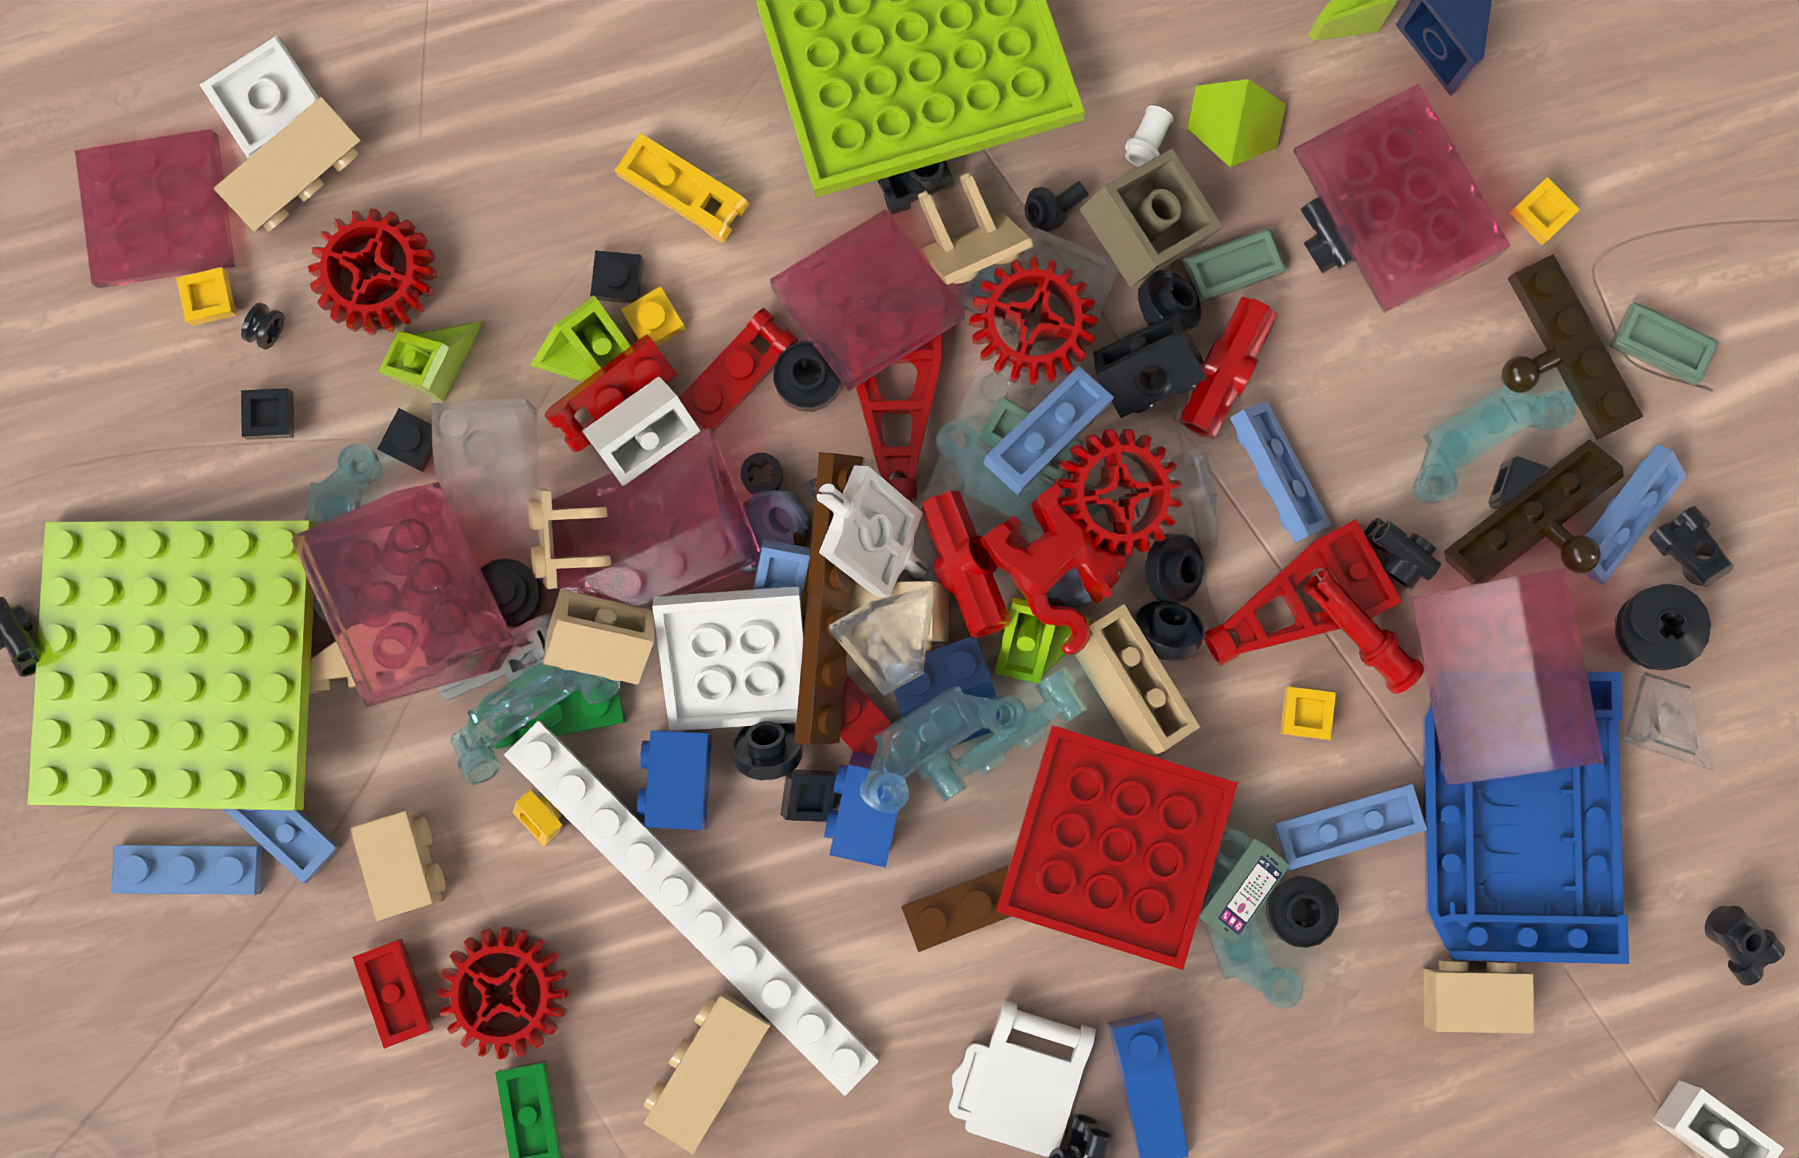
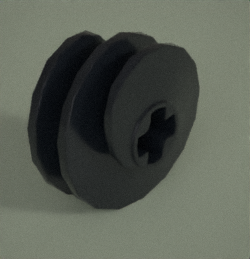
M1661 584L1644 589L1625 602L1615 618V637L1621 651L1633 663L1649 670L1665 671L1687 666L1702 654L1709 642L1711 622L1708 610L1698 595L1683 586ZM1663 619L1667 623V626L1663 629L1665 636H1663L1659 631L1664 626L1662 621Z

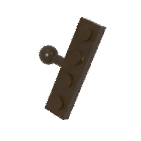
M1554 254L1507 278L1547 351L1533 358L1516 356L1509 359L1504 364L1501 372V379L1505 387L1515 393L1528 392L1537 385L1541 374L1556 367L1596 440L1644 417Z
M1590 439L1535 480L1514 499L1504 504L1444 550L1445 561L1478 590L1546 537L1561 550L1562 563L1568 570L1574 573H1587L1593 570L1601 558V551L1597 542L1588 536H1574L1562 524L1624 477L1623 466Z

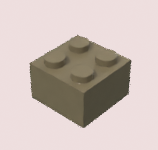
M1173 149L1164 152L1105 185L1080 208V211L1130 287L1195 250L1223 227Z

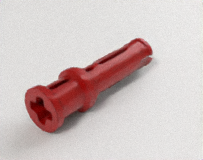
M1327 569L1319 571L1318 575L1322 578L1321 581L1316 575H1313L1305 584L1304 591L1321 606L1360 648L1359 655L1361 661L1366 666H1373L1386 680V687L1391 693L1399 694L1412 687L1424 672L1425 667L1419 659H1412L1398 644L1399 638L1393 631L1381 630L1332 577Z

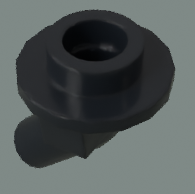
M1077 181L1056 197L1046 187L1033 188L1029 192L1025 203L1026 219L1037 232H1051L1062 226L1067 218L1065 212L1090 195L1080 181Z

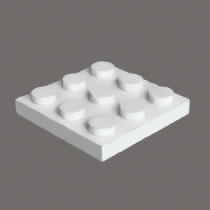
M799 586L654 597L652 607L670 731L753 726L763 721H771L778 724L796 723L804 636Z

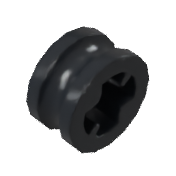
M256 303L244 319L241 328L242 339L249 343L257 340V346L264 350L271 348L282 331L285 319L284 314L278 310L269 312L266 304Z
M755 453L743 462L740 477L743 485L752 495L762 491L780 489L783 483V471L779 461L774 456L767 453ZM766 464L771 465L774 469L769 472L771 476L775 477L770 484L762 481L757 487L750 482L755 479L753 474H749L754 466L762 469Z

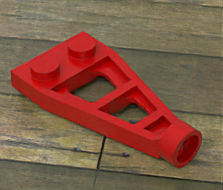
M941 313L848 315L849 366L879 475L906 499L914 502L917 500L916 472L942 364ZM879 364H913L915 366L917 377L914 391L907 400L887 401L881 397L874 377V371ZM883 414H910L912 416L911 438L907 446L889 447L885 444L881 425ZM895 472H901L907 477L889 479Z
M1356 519L1310 543L1223 624H1218L1204 632V642L1218 665L1222 666L1237 658L1240 654L1340 630L1341 628L1325 611L1319 613L1307 611L1297 595V588L1300 582L1315 569H1327L1332 577L1370 618L1402 602ZM1282 596L1293 614L1295 622L1291 626L1272 633L1265 632L1256 617L1257 611L1275 597ZM1228 631H1232L1238 636L1237 646Z

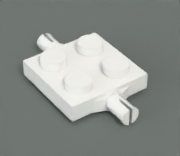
M854 465L843 494L830 483L823 485L819 489V492L822 494H817V500L833 511L834 514L819 551L821 555L876 597L890 598L897 578L903 570H906L915 579H919L926 574V571L923 569H928L927 562L913 552L915 532L923 512L869 466Z

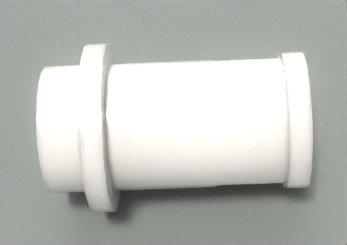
M1154 105L1147 107L1134 138L1127 140L1125 144L1127 151L1125 158L1131 164L1139 167L1160 155L1158 149L1169 126L1173 122V115L1166 109Z

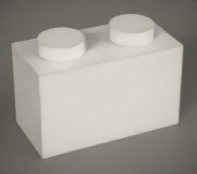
M657 377L582 432L621 485L624 486L699 433L700 429L677 395L660 377Z
M1680 1080L1652 1119L1704 1158H1778L1784 1149L1702 1088Z

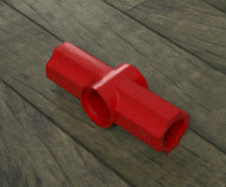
M1243 296L1239 300L1220 340H1215L1203 362L1207 379L1198 383L1181 412L1178 422L1189 431L1213 440L1217 436L1236 396L1240 397L1258 363L1256 356L1275 323L1274 320L1277 313L1269 305L1257 299Z
M950 490L924 501L921 510L939 553L934 560L935 575L946 590L955 594L971 638H982L1009 626L1011 618L993 575L998 566L981 543L980 539L982 536L976 533L960 490Z

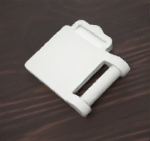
M1004 1000L989 1046L976 1042L969 1044L963 1061L952 1073L953 1094L950 1099L949 1111L952 1116L965 1120V1129L969 1133L1049 1157L1052 1150L1060 1147L1081 1076L1093 1047L1096 1029L1086 1025H1081L1080 1029L1017 1010L1018 1005L1016 1003ZM1011 1028L1073 1047L1074 1050L1070 1061L1008 1042L1007 1039Z

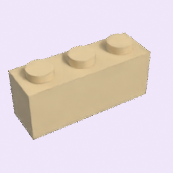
M320 97L213 189L253 232L261 226L270 232L289 215L283 208L297 195L305 202L324 185L319 178L323 172L332 165L340 172L359 155L354 146L361 140L328 103Z
M1125 604L1089 624L1090 640L1083 650L1074 655L1134 751L1150 756L1166 751L1200 728V725Z
M723 991L717 1001L711 997L707 998L694 1020L696 1024L701 1026L692 1043L685 1039L681 1041L668 1063L676 1068L667 1085L660 1081L656 1083L643 1107L650 1111L643 1124L691 1154L695 1153L771 1025V1022L763 1014Z

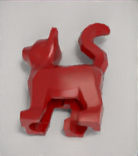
M1055 483L1030 503L1033 516L1044 532L1040 538L1032 543L1024 540L1020 534L1021 523L1013 515L1003 524H999L984 535L980 541L995 564L1012 577L1014 586L1024 595L1034 616L1043 624L1054 626L1066 625L1070 628L1071 636L1064 642L1061 648L1065 654L1074 655L1083 650L1090 640V626L1085 616L1072 607L1051 606L1047 598L1048 591L1066 573L1075 568L1084 589L1097 605L1103 601V596L1106 598L1112 596L1110 589L1120 580V575L1126 567V560L1118 552L1112 554L1099 547L1095 548V542L1090 533H1085L1084 531L1085 526L1079 521L1072 520L1071 515L1059 504L1058 500L1062 490Z

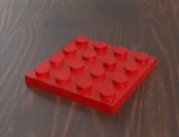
M1052 725L995 911L1184 970L1238 783Z

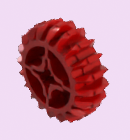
M370 208L365 220L359 211L352 210L351 223L348 225L342 219L335 218L334 223L338 231L334 235H331L328 231H321V237L327 244L324 248L319 246L311 247L312 254L321 261L308 265L309 273L318 277L309 285L315 294L321 295L317 304L324 311L331 310L330 318L339 324L346 320V327L353 332H357L363 325L364 330L369 335H375L379 323L389 333L395 330L394 319L399 318L405 325L411 324L412 320L407 312L412 307L418 312H425V306L418 299L420 295L426 297L434 296V290L424 281L437 278V271L433 267L428 266V264L435 260V254L431 249L424 248L427 245L428 239L421 232L415 233L416 226L407 219L400 223L399 216L392 211H389L382 218L381 213L374 208ZM369 241L363 250L356 253L351 252L358 245ZM394 243L401 245L404 249L407 261L405 275L392 267L394 254L391 251ZM377 264L386 274L379 272L374 277L370 273L371 279H369L360 269L366 271L370 267L375 269ZM341 269L346 270L353 276L351 289L354 291L351 302L346 300L341 290ZM385 291H396L388 299L377 303L378 298Z
M1034 256L1030 258L1028 270H1023L1020 261L1015 259L1010 265L1011 276L1004 269L998 267L994 270V278L997 284L987 280L981 283L980 289L987 297L975 296L973 298L972 306L982 313L971 315L969 325L982 329L972 335V342L976 345L989 343L981 351L980 358L982 361H987L997 356L998 360L993 367V372L996 374L1003 372L1006 365L1012 367L1013 369L1010 374L1011 382L1016 383L1021 371L1028 372L1029 385H1036L1039 376L1038 372L1043 371L1045 379L1048 383H1052L1056 380L1055 366L1062 373L1069 375L1074 369L1069 357L1075 361L1083 362L1087 353L1080 345H1093L1095 336L1085 329L1096 327L1098 318L1085 313L1094 308L1095 300L1089 297L1078 298L1085 292L1087 285L1084 281L1077 282L1073 286L1069 284L1074 274L1071 268H1067L1061 276L1055 274L1057 267L1055 260L1048 262L1046 270L1038 269L1039 260ZM1023 288H1037L1033 297L1026 302L1010 301L1009 304L1001 302L1014 291ZM1050 292L1057 296L1066 306L1070 315L1071 325L1063 323V317L1054 314L1050 310L1048 304ZM1037 303H1041L1038 314L1041 316L1040 322L1036 329L1032 330L1030 339L1026 340L1028 327H1026L1027 320H1021V318L1029 319L1031 313H1034ZM994 317L1003 319L1004 325L1013 328L1018 334L1019 342L1016 351L1009 347L1000 337ZM1057 338L1067 340L1060 348L1051 353L1038 356L1030 355L1034 344L1040 340L1056 341Z
M1112 428L1103 430L1101 441L1096 434H1089L1085 437L1087 450L1080 445H1073L1070 448L1071 454L1077 462L1062 460L1059 464L1061 470L1069 474L1068 479H1055L1053 485L1056 483L1060 488L1065 489V497L1059 498V504L1062 507L1067 506V513L1071 515L1072 520L1079 521L1085 526L1084 532L1090 533L1095 542V548L1100 546L1101 549L1112 554L1117 549L1118 553L1123 555L1124 558L1132 557L1134 546L1139 552L1149 551L1150 542L1148 536L1155 541H1162L1165 535L1159 525L1174 526L1176 523V519L1167 513L1168 508H1180L1183 504L1178 498H1171V490L1179 489L1183 485L1180 480H1169L1168 474L1174 472L1177 465L1175 462L1160 463L1165 456L1166 449L1163 446H1157L1149 451L1152 439L1149 435H1141L1135 441L1134 430L1123 429L1118 438L1116 431ZM1121 454L1134 460L1143 469L1148 479L1147 482H1138L1130 476L1127 464H1122ZM1104 458L1105 466L1101 467L1099 483L1092 489L1084 490L1085 482L1091 469L1098 461ZM1118 487L1136 489L1135 492L1126 493L1125 496L1119 497L1117 500L1099 498L1100 494L1110 493V490H1115ZM1150 497L1144 516L1131 528V521L1135 520L1134 512L1137 503L1143 498ZM1086 505L1101 506L1106 511L1108 522H1113L1114 533L1100 527L1090 516Z
M504 926L500 928L497 942L494 932L489 928L481 931V944L473 937L463 941L468 955L458 950L450 954L451 961L459 969L444 968L441 971V977L452 982V986L441 987L437 990L439 997L451 998V1004L442 1007L439 1010V1014L441 1016H448L454 1013L457 1021L450 1024L447 1030L450 1034L462 1028L467 1032L461 1039L460 1045L467 1048L476 1039L480 1040L477 1048L479 1056L484 1057L487 1055L492 1045L495 1044L497 1059L503 1060L507 1057L510 1045L515 1055L521 1057L527 1053L526 1040L537 1049L544 1044L540 1030L550 1035H553L558 1030V1026L549 1015L553 1017H563L566 1015L567 1009L563 1005L555 1003L554 1000L566 998L570 995L569 988L556 987L555 981L568 976V972L566 969L552 971L550 964L557 961L560 955L557 951L548 954L546 957L540 954L547 943V940L543 937L537 939L529 947L527 946L530 939L529 930H520L514 942L511 927ZM493 953H507L520 958L515 966L510 967L506 973H499L492 968L485 969L479 964L483 958ZM531 968L535 972L540 985L541 995L538 1008L533 1005L534 1000L530 998L525 989V981L531 972ZM470 977L474 979L472 984L480 990L482 995V1004L476 1014L470 1005L468 997ZM514 978L510 984L513 991L508 993L513 994V999L509 998L493 1007L498 1001L495 994L500 992L494 990L495 985L499 986ZM501 1012H508L517 1018L523 1016L530 1022L526 1027L515 1031H501L488 1026Z

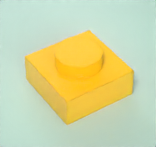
M1546 177L1510 214L1543 245L1580 209Z
M223 267L176 278L185 322L189 325L195 326L237 316L228 271Z
M661 286L621 309L638 340L647 334L656 346L686 330Z
M1290 686L1285 687L1280 734L1331 740L1336 693Z
M530 789L516 801L512 813L543 847L559 835L562 824L558 819L561 818V813L544 795L538 798Z

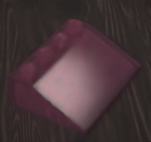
M1419 83L1293 149L1383 313L1450 284L1491 263L1511 246Z
M711 428L697 433L624 486L621 485L613 473H609L552 499V509L607 507L608 517L552 520L554 557L609 555L611 566L557 569L559 587L562 590L651 610L653 609L654 597L685 595L759 561L761 551Z
M439 482L394 491L294 535L291 540L365 708L497 671L515 645L512 635Z
M1566 568L1515 576L1412 597L1446 786L1604 763Z

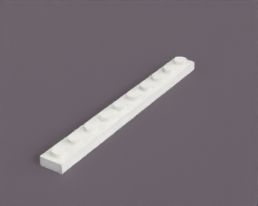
M538 721L504 754L844 1096L879 1062L878 1057L648 827H644V823L542 721Z

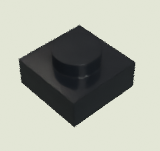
M595 250L590 296L594 295L600 301L632 303L638 300L644 261L642 255Z
M288 388L241 390L242 437L247 440L294 438L293 391Z
M398 408L377 450L423 472L444 431Z
M794 769L785 778L780 815L785 820L827 822L829 811L833 809L835 792L833 791L837 775L832 771Z

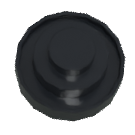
M1159 270L1147 277L1138 288V303L1143 317L1149 326L1179 312L1189 332L1200 322L1202 306L1199 297L1193 287L1182 276L1169 270Z
M802 341L789 346L779 355L774 365L773 382L778 396L787 406L798 411L814 412L827 407L836 399L842 387V369L837 356L828 347L817 342Z
M1164 534L1165 538L1162 541H1154L1148 551L1145 562V574L1149 590L1156 599L1163 602H1187L1195 595L1201 585L1204 569L1200 546L1194 538L1186 534Z
M508 558L492 560L482 566L473 577L469 591L471 605L478 617L492 626L506 629L521 626L530 620L538 610L542 597L540 581L538 578H535L532 569L518 560Z
M1163 601L1148 603L1142 606L1135 618L1136 624L1159 659L1171 661L1185 660L1194 656L1201 647L1204 637V625L1197 614L1179 603Z
M763 721L753 726L741 728L732 740L733 760L738 771L748 778L761 781L778 779L796 769L803 758V745L795 743L796 727L790 723L778 724L771 721Z
M1294 876L1282 880L1275 886L1267 898L1265 915L1269 928L1278 939L1291 946L1309 948L1320 945L1332 935L1338 924L1339 907L1335 895L1326 884L1312 877Z

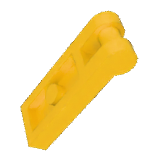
M642 133L638 134L615 169L618 177L697 225L711 237L722 243L726 241L732 232L729 226L737 215L742 216L749 206V202L740 194ZM711 198L722 204L715 216L704 210Z

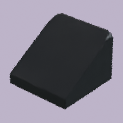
M1519 456L1502 463L1488 501L1489 507L1496 509L1510 502L1548 470V467Z

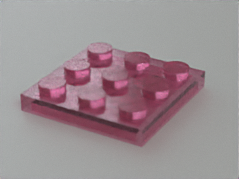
M212 129L75 150L92 285L97 288H105L193 274L219 267H235L227 203L213 189L224 180L218 134Z
M886 209L770 279L771 289L848 391L965 319V309Z

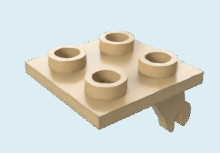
M969 172L960 175V181L969 199L979 228L952 240L949 238L930 194L928 195L927 191L918 194L920 205L936 242L921 248L920 252L926 262L947 285L952 282L959 284L970 281L978 275L979 270L995 263H1010L1019 258L1022 251L1033 247L1031 238L1006 214L1002 212L993 217L990 216L976 182Z
M546 488L536 489V499H528L529 527L532 530H538L539 546L531 547L532 572L535 578H542V583L547 589L557 588L556 569L611 566L609 555L554 557L552 520L608 517L607 507L552 509L551 490Z

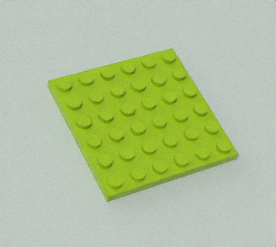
M755 0L815 198L1084 121L1085 111L1046 0Z
M312 521L45 522L37 643L39 649L37 658L39 662L36 663L27 805L304 810L318 523Z

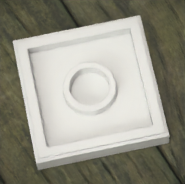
M277 35L199 84L247 158L252 156L319 98Z

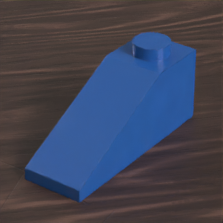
M1154 1012L1108 1022L1139 1158L1188 1157L1174 1072L1161 1018Z

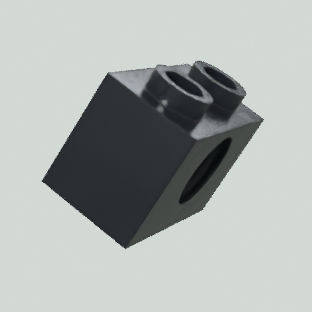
M1179 312L1093 352L1096 376L1103 388L1114 397L1112 404L1120 418L1132 413L1145 412L1153 407L1156 402L1175 393H1186L1195 388L1199 382L1207 379L1202 355ZM1149 366L1161 367L1160 369L1154 372L1142 371L1143 369Z

